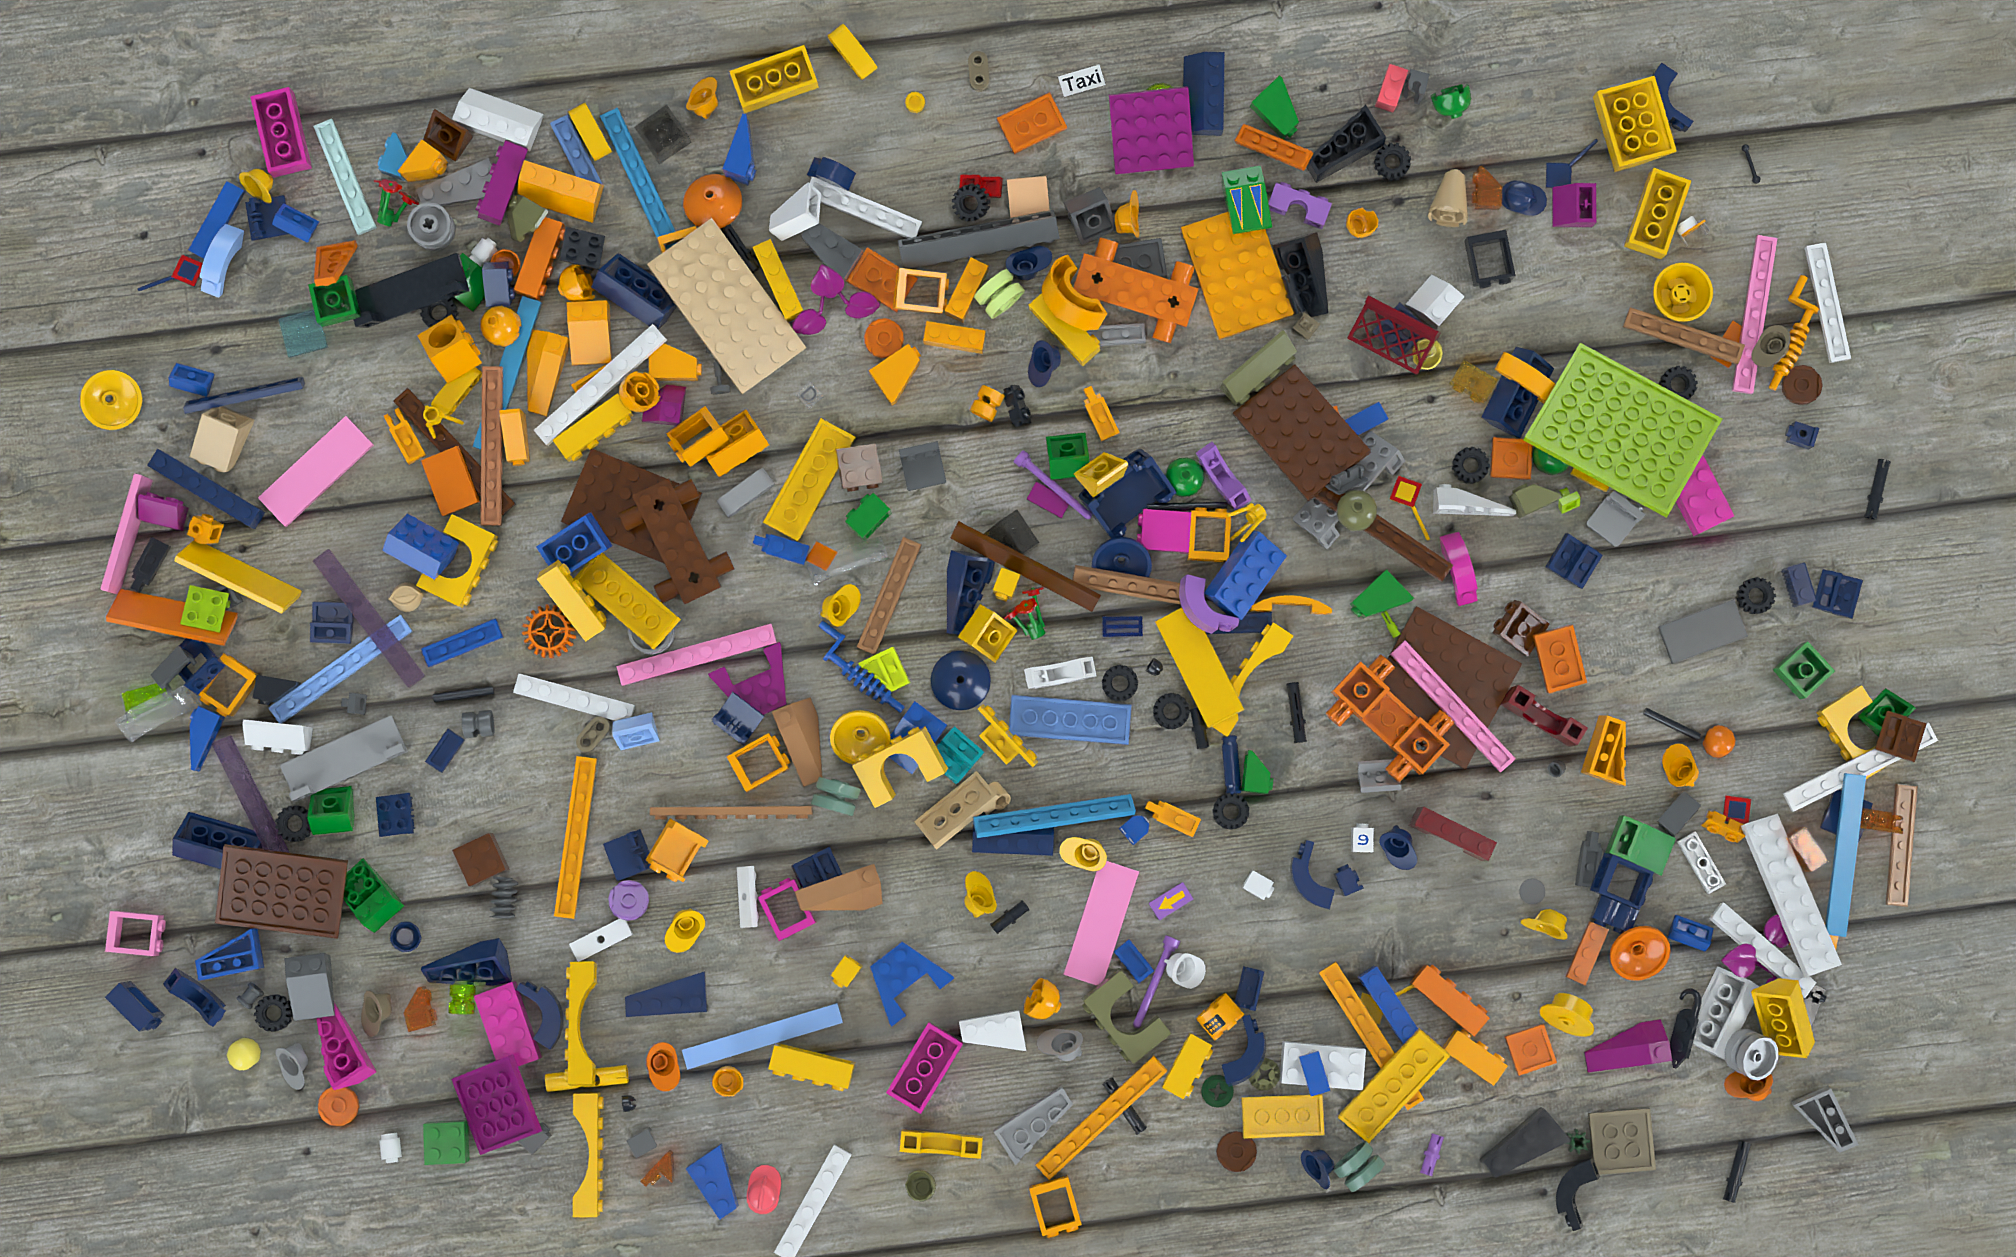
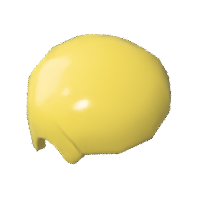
M1426 338L1418 340V350L1426 349L1430 340ZM1437 340L1421 369L1429 370L1435 368L1440 363L1443 352L1441 344ZM1417 354L1413 355V362L1416 365L1419 363Z
M241 1038L230 1045L227 1059L234 1069L244 1071L259 1061L261 1050L258 1043L253 1039Z

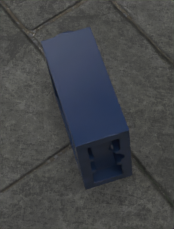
M1604 853L1590 891L1640 910L1641 906L1645 903L1646 892L1653 882L1654 872L1615 855ZM1617 864L1639 873L1629 900L1607 891Z
M132 981L118 983L105 996L139 1032L154 1030L162 1023L161 1018L165 1014Z

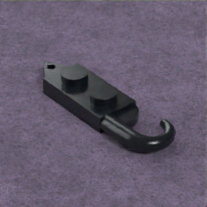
M1693 988L1685 989L1679 997L1680 1000H1683L1685 995L1691 994L1694 997L1692 1009H1682L1676 1017L1669 1044L1672 1065L1675 1069L1686 1058L1689 1059L1699 1021L1698 1015L1702 998L1700 993Z

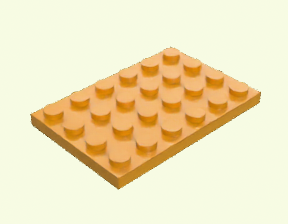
M1228 212L1181 227L1183 238L1192 264L1195 267L1194 270L1219 340L1293 316L1294 312L1289 299H1286L1285 295L1287 293L1281 279L1282 276L1265 229L1233 234Z

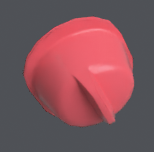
M761 1165L755 1168L750 1175L747 1203L749 1208L755 1213L768 1214L777 1207L781 1189V1176L774 1167Z

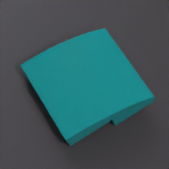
M955 726L937 745V749L948 767L945 775L956 785L984 754L981 748Z

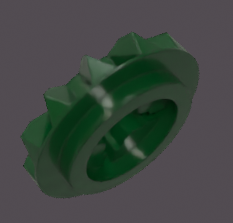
M1212 1075L1204 1081L1201 1087V1094L1208 1105L1219 1108L1226 1106L1232 1100L1234 1089L1233 1086L1229 1087L1226 1084L1224 1076ZM1219 1082L1220 1089L1226 1093H1220L1217 1100H1215V1093L1209 1089L1216 1088Z

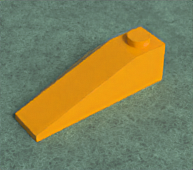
M532 331L527 346V407L529 412L548 416L569 351V338L547 331Z

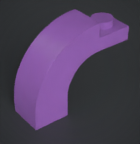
M1212 441L1196 452L1204 472L1234 510L1240 509L1252 500L1246 488L1230 471Z
M1185 575L1180 581L1179 598L1182 609L1188 619L1199 629L1211 634L1218 630V627L1219 630L1225 632L1236 628L1239 618L1216 613L1207 605L1204 598L1206 579Z

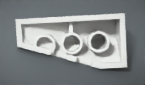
M1440 484L1439 487L1434 489L1433 514L1514 516L1516 514L1515 509L1458 488H1451L1449 484Z

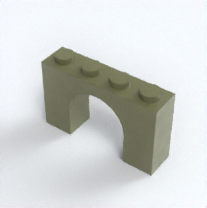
M1118 968L1081 998L1084 1001L1082 1006L1089 1015L1093 1013L1097 1019L1094 1022L1101 1030L1105 1028L1110 1035L1107 1038L1114 1046L1117 1044L1120 1046L1122 1051L1119 1053L1126 1062L1131 1060L1134 1064L1172 1033L1157 1015L1140 1029L1133 1032H1123L1113 1026L1110 1017L1113 1004L1133 987V984L1122 970Z

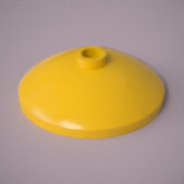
M104 370L94 374L85 382L80 394V406L83 414L92 424L102 429L116 430L128 426L136 419L142 406V394L138 384L129 375L117 370ZM112 395V400L107 402L105 400L106 396Z
M855 710L840 716L833 724L830 733V743L835 754L843 761L852 765L856 762V757L863 753L869 755L874 752L873 749L881 744H884V746L889 745L891 740L890 731L885 721L878 715L864 710Z

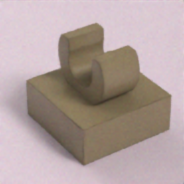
M1304 312L1292 330L1308 341L1320 326V323Z

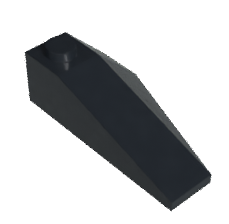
M1318 233L1303 235L1273 245L1281 270L1284 269L1287 275L1294 274L1297 288L1301 290L1300 297L1303 306L1309 316L1315 317L1329 313L1323 250Z

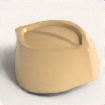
M404 582L395 587L388 599L398 610L411 612L420 605L423 593L415 584Z

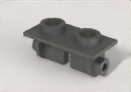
M1356 464L1347 469V472L1343 471L1332 476L1330 483L1325 485V487L1341 495L1367 482L1368 479L1363 476L1364 466Z

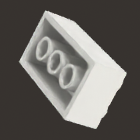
M1282 1041L1279 1082L1307 1085L1299 1056L1319 1051L1330 1088L1363 1090L1366 1049Z

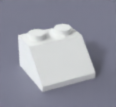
M1431 275L1406 303V306L1436 330L1465 296L1451 284Z

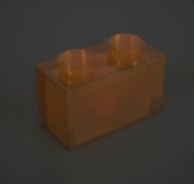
M1799 827L1787 835L1786 839L1792 846L1795 856L1805 872H1812L1828 861L1806 827Z

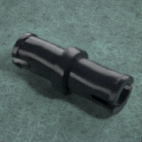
M1291 273L1288 274L1290 283H1288L1286 275L1282 276L1281 279L1287 293L1285 295L1286 299H1289L1294 312L1293 315L1299 314L1297 305L1301 313L1306 310L1300 297L1301 290H1298L1294 274Z
M1198 708L1190 709L1193 724L1191 729L1195 734L1197 749L1208 748L1210 746L1206 733L1207 725H1205Z
M1021 900L1009 911L1005 910L1004 914L993 923H990V925L999 934L1011 923L1015 924L1016 920L1027 911H1030V909Z

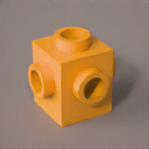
M209 514L193 516L189 523L187 535L193 537L194 541L200 544L218 543L224 524L213 520L214 517Z

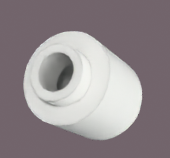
M482 238L471 251L472 255L469 258L480 267H483L484 263L489 262L493 254L498 251L495 248L497 244L490 238L486 240Z
M397 1133L381 1135V1140H379L381 1160L386 1159V1163L398 1162V1158L402 1157L400 1138H398Z

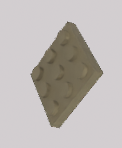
M1650 1108L1588 1113L1592 1158H1594L1599 1175L1656 1170Z

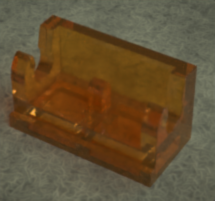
M1862 808L1860 828L1903 834V828L1896 826V821L1903 820V817L1893 815L1892 812Z

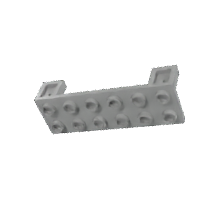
M1369 431L1362 441L1368 446L1371 453L1357 463L1364 466L1363 476L1368 481L1347 492L1353 490L1365 491L1384 469L1393 476L1405 462L1400 451L1372 431ZM1315 498L1307 502L1293 517V521L1315 536L1325 549H1328L1340 536L1334 527L1339 521L1336 512Z
M388 716L281 764L280 767L291 790L289 796L292 801L297 802L408 751L393 717Z

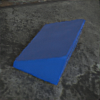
M283 203L275 214L272 225L305 242H309L319 221Z
M176 363L168 377L169 385L176 389L207 397L214 379V373Z
M1675 915L1668 938L1706 951L1711 945L1714 928Z

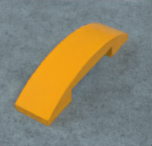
M1503 352L1495 367V370L1507 379L1516 381L1538 397L1537 400L1543 404L1556 385L1541 372L1507 352Z
M1294 595L1264 599L1250 608V611L1271 612L1272 604L1310 606V614H1332V609L1327 605L1311 598Z

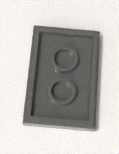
M1161 238L1118 244L1113 262L1167 278Z

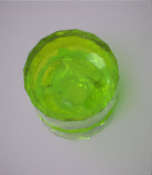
M450 984L449 996L452 1000L448 1006L449 1014H475V1002L472 1000L476 995V985Z

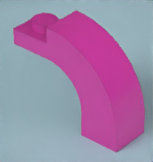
M1455 532L1441 536L1442 554L1448 562L1453 564L1450 572L1456 603L1458 606L1478 601L1476 593L1478 588L1474 569L1460 533Z

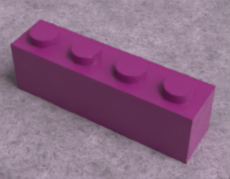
M506 140L503 146L499 145L496 157H499L497 164L493 163L489 172L492 175L490 182H485L482 190L485 193L484 199H479L475 209L479 211L477 218L499 226L501 225L526 158L527 148Z

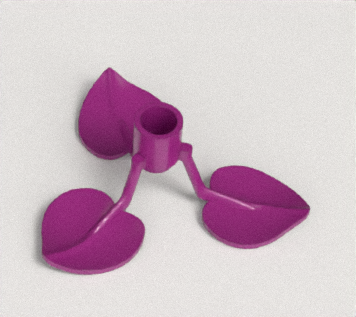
M821 264L810 284L812 292L821 296L819 311L816 312L814 309L802 311L795 318L792 329L795 333L813 335L821 332L826 325L825 317L821 316L825 297L834 298L839 294L843 302L847 304L845 313L852 318L870 316L880 307V302L877 301L874 295L864 291L854 293L848 301L841 292L844 288V280L841 275Z
M1779 915L1772 916L1764 926L1765 938L1778 948H1784L1790 942ZM1744 943L1738 945L1721 960L1738 977L1746 978L1754 972L1755 966H1758L1773 976L1766 981V984L1778 979L1757 961L1755 957L1756 949L1751 944Z

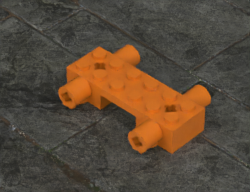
M1100 237L1094 256L1084 253L1073 288L1084 297L1098 299L1100 302L1120 306L1158 319L1152 338L1171 343L1176 326L1179 325L1186 328L1199 289L1189 286L1195 267L1176 261L1170 280L1113 262L1119 243ZM1100 274L1103 281L1095 284L1094 279H1092L1093 275ZM1172 297L1177 298L1176 301L1179 302V305H1175V308L1170 307L1168 302Z
M1379 655L1368 668L1360 661L1331 691L1338 700L1325 714L1339 727L1352 714L1356 715L1397 754L1385 770L1396 781L1401 782L1412 769L1419 775L1423 774L1447 749L1450 744L1442 736L1453 726L1454 721L1446 713L1439 710L1427 723L1409 710L1389 691L1390 688L1383 683L1384 679L1395 667L1384 656ZM1362 686L1365 689L1363 690L1365 694L1358 695L1356 687ZM1416 742H1423L1424 745L1422 747L1424 749L1417 750Z

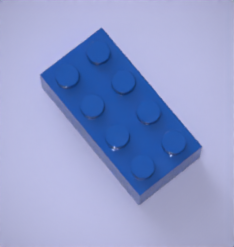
M1253 531L1244 542H1239L1205 590L1204 595L1228 616L1242 620L1287 555L1261 532Z

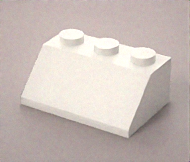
M243 720L245 745H251L252 750L263 751L264 747H270L271 752L283 753L284 749H289L291 754L303 755L304 751L310 752L313 731L311 727Z

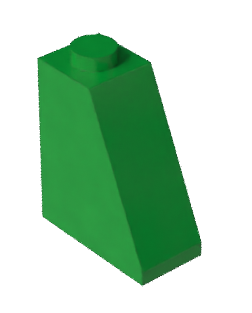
M1279 75L1251 102L1250 108L1284 140L1287 136L1291 138L1298 131L1299 121L1284 80Z
M1386 569L1350 603L1352 606L1351 611L1358 618L1362 616L1364 619L1407 604L1414 597Z

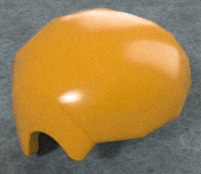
M1358 208L1351 211L1347 216L1346 228L1357 238L1368 237L1377 229L1379 219L1374 211Z
M724 1066L714 1073L712 1086L719 1095L732 1097L743 1089L744 1079L740 1071L735 1067Z

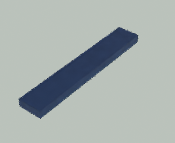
M297 377L186 401L183 409L184 413L188 414L303 389L305 381L303 377Z

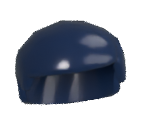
M400 922L393 927L390 933L392 946L400 952L415 950L422 938L419 928L411 922Z

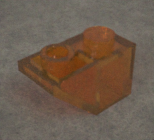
M1479 166L1472 176V183L1475 184V191L1472 192V203H1475V209L1499 210L1502 206V186L1483 166Z
M426 986L417 988L403 1012L408 1032L436 1025L437 1014L435 1009L431 1008L430 1001H432L430 989H427Z

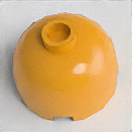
M572 264L562 271L558 290L562 296H565L571 302L590 301L595 298V295H592V291L595 289L591 287L593 279L590 274L584 272L580 265Z
M494 306L483 314L480 330L489 343L505 347L514 343L519 337L520 333L518 332L522 323L519 315L512 309L504 306Z
M634 371L626 376L620 384V401L628 410L645 412L654 407L659 401V385L650 374Z
M1039 978L1030 989L1034 990L1031 997H1026L1023 1012L1034 1019H1047L1053 1013L1059 1011L1061 1007V1002H1059L1060 993L1055 984L1046 979Z

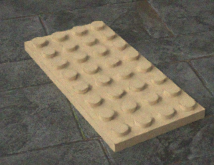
M712 218L647 264L741 394L747 392L806 349V346L787 320H785L779 309Z

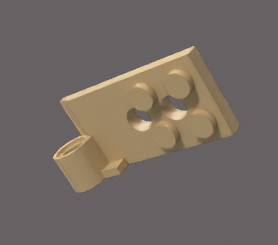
M976 771L914 822L937 850L973 821V817H977L983 812L988 815L995 809H1004L1010 803L1011 797L999 782H992L988 785ZM957 807H961L957 813H953ZM945 820L942 825L937 826L939 821Z

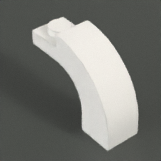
M1093 657L1024 669L1028 689L1044 688L1096 677Z

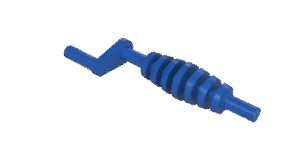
M823 620L818 627L837 640L823 660L827 662L830 659L842 670L841 674L843 676L848 673L847 679L849 681L855 678L856 680L853 683L855 687L861 683L862 686L859 688L861 693L867 687L869 690L865 695L869 697L873 692L875 694L872 698L876 701L880 697V704L888 703L901 713L905 706L892 697L890 690L887 693L884 691L886 688L884 684L878 687L880 683L878 678L874 683L872 682L875 676L873 673L868 678L865 677L868 670L864 669L860 673L861 666L857 665L853 668V661L846 662L834 653L846 636L839 633Z

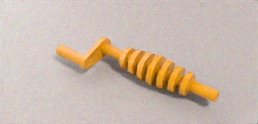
M1800 275L1788 301L1806 311L1801 321L1795 323L1793 329L1789 331L1791 340L1788 353L1773 367L1775 374L1769 388L1776 391L1782 377L1789 374L1790 371L1788 369H1792L1793 363L1797 362V356H1801V349L1804 348V342L1807 339L1806 334L1810 330L1807 325L1812 315L1819 312L1817 306L1799 299L1808 279L1804 275Z

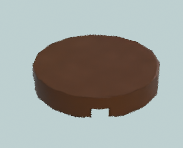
M1795 366L1789 370L1790 372L1787 376H1783L1781 383L1782 392L1786 399L1793 404H1809L1821 394L1823 387L1822 378L1810 366Z
M1233 1131L1221 1137L1217 1144L1216 1153L1219 1162L1224 1168L1232 1172H1242L1250 1168L1255 1162L1257 1149L1252 1138L1244 1139L1243 1132Z

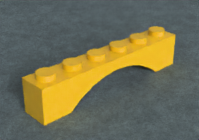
M1274 622L1271 626L1268 624L1265 626L1261 633L1264 637L1260 643L1258 641L1254 643L1250 649L1252 655L1249 659L1245 658L1239 666L1242 669L1238 676L1234 674L1230 680L1238 697L1245 680L1253 669L1264 660L1283 653L1294 635ZM1238 713L1212 727L1228 737L1238 722Z
M594 961L570 962V967L566 969V978L569 979V987L566 988V999L569 1000V1008H566L565 1016L566 1020H569V1028L565 1029V1039L568 1040V1048L565 1049V1061H568V1069H565L564 1078L565 1081H568L569 1086H595L596 1065L589 1058L581 1038L580 1021L584 1003L597 984V963Z
M575 1092L573 1094V1115L585 1132L589 1148L588 1169L580 1188L573 1196V1217H598L600 1212H603V1199H600V1191H603V1179H600V1171H603L604 1162L603 1158H600V1150H603L604 1140L600 1138V1130H603L604 1119L600 1117V1109L604 1107V1098L600 1097V1092Z

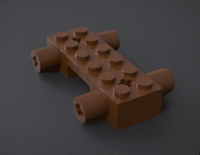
M670 478L632 495L636 505L619 512V516L627 531L645 523L671 576V578L654 585L661 603L663 604L680 596L685 605L721 588L718 577L735 570L727 551L708 559L683 507L684 504L700 497L693 480L689 479L674 487ZM657 499L663 500L665 503L661 511L659 508L656 509L654 507ZM691 572L699 574L698 582L694 583V581L691 582L689 580Z

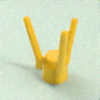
M425 406L423 417L427 421L426 426L433 439L436 438L433 425L439 424L442 418L461 425L464 424L462 420L440 412L435 407Z
M1250 503L1246 507L1227 514V517H1231L1247 511L1246 519L1248 520L1244 526L1230 537V542L1253 524L1240 539V542H1244L1255 528L1266 519L1267 513L1260 504L1254 505Z

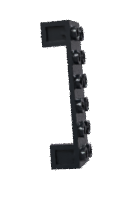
M459 253L451 254L356 289L355 294L361 314L360 317L353 319L355 327L369 328L470 291Z

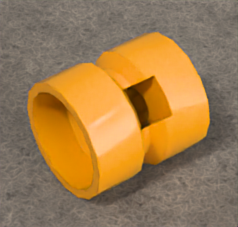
M982 385L977 394L978 400H974L970 411L992 422L997 413L996 407H1000L1005 396L988 386Z

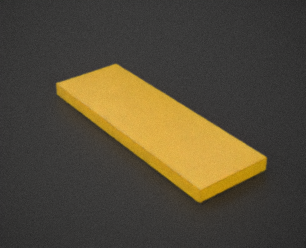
M820 418L763 523L799 542L839 469L836 449L851 447L856 437Z
M194 540L180 551L174 560L281 614L301 596V590L207 544H200Z
M603 553L591 559L573 578L574 580L577 579L589 595L653 650L681 620Z
M1182 608L1155 621L1208 728L1245 710L1206 632L1196 627L1188 619Z
M1419 1028L1366 1084L1363 1090L1340 1112L1338 1118L1369 1144L1450 1057V1054Z

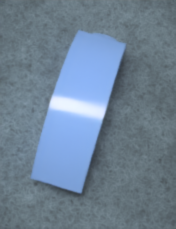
M225 224L215 235L201 268V291L216 297H220L223 294L227 268L235 253L242 248L244 230Z

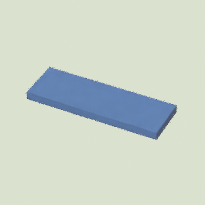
M1012 695L1009 731L1013 736L1016 734L1017 736L1128 745L1131 704Z

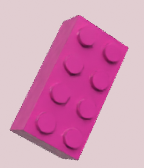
M289 87L250 96L268 173L275 178L312 169L295 93Z
M1702 455L1676 501L1693 536L1734 517L1723 492Z
M514 981L475 995L474 999L496 1061L513 1054L517 1065L521 1066L542 1058L537 1041L533 1039L535 1035L521 994L516 990L518 987L517 983Z
M928 1022L886 1093L921 1114L962 1047L963 1042Z

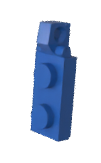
M766 534L765 538L755 535L753 544L762 546L761 551L767 555L805 565L810 548L809 545L772 534Z

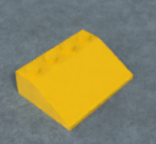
M1655 76L1603 89L1595 93L1593 100L1614 172L1632 168L1677 152Z

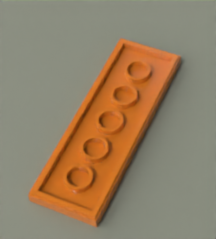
M120 589L106 615V622L225 646L237 621L238 614L225 611L220 633L180 624L185 602Z

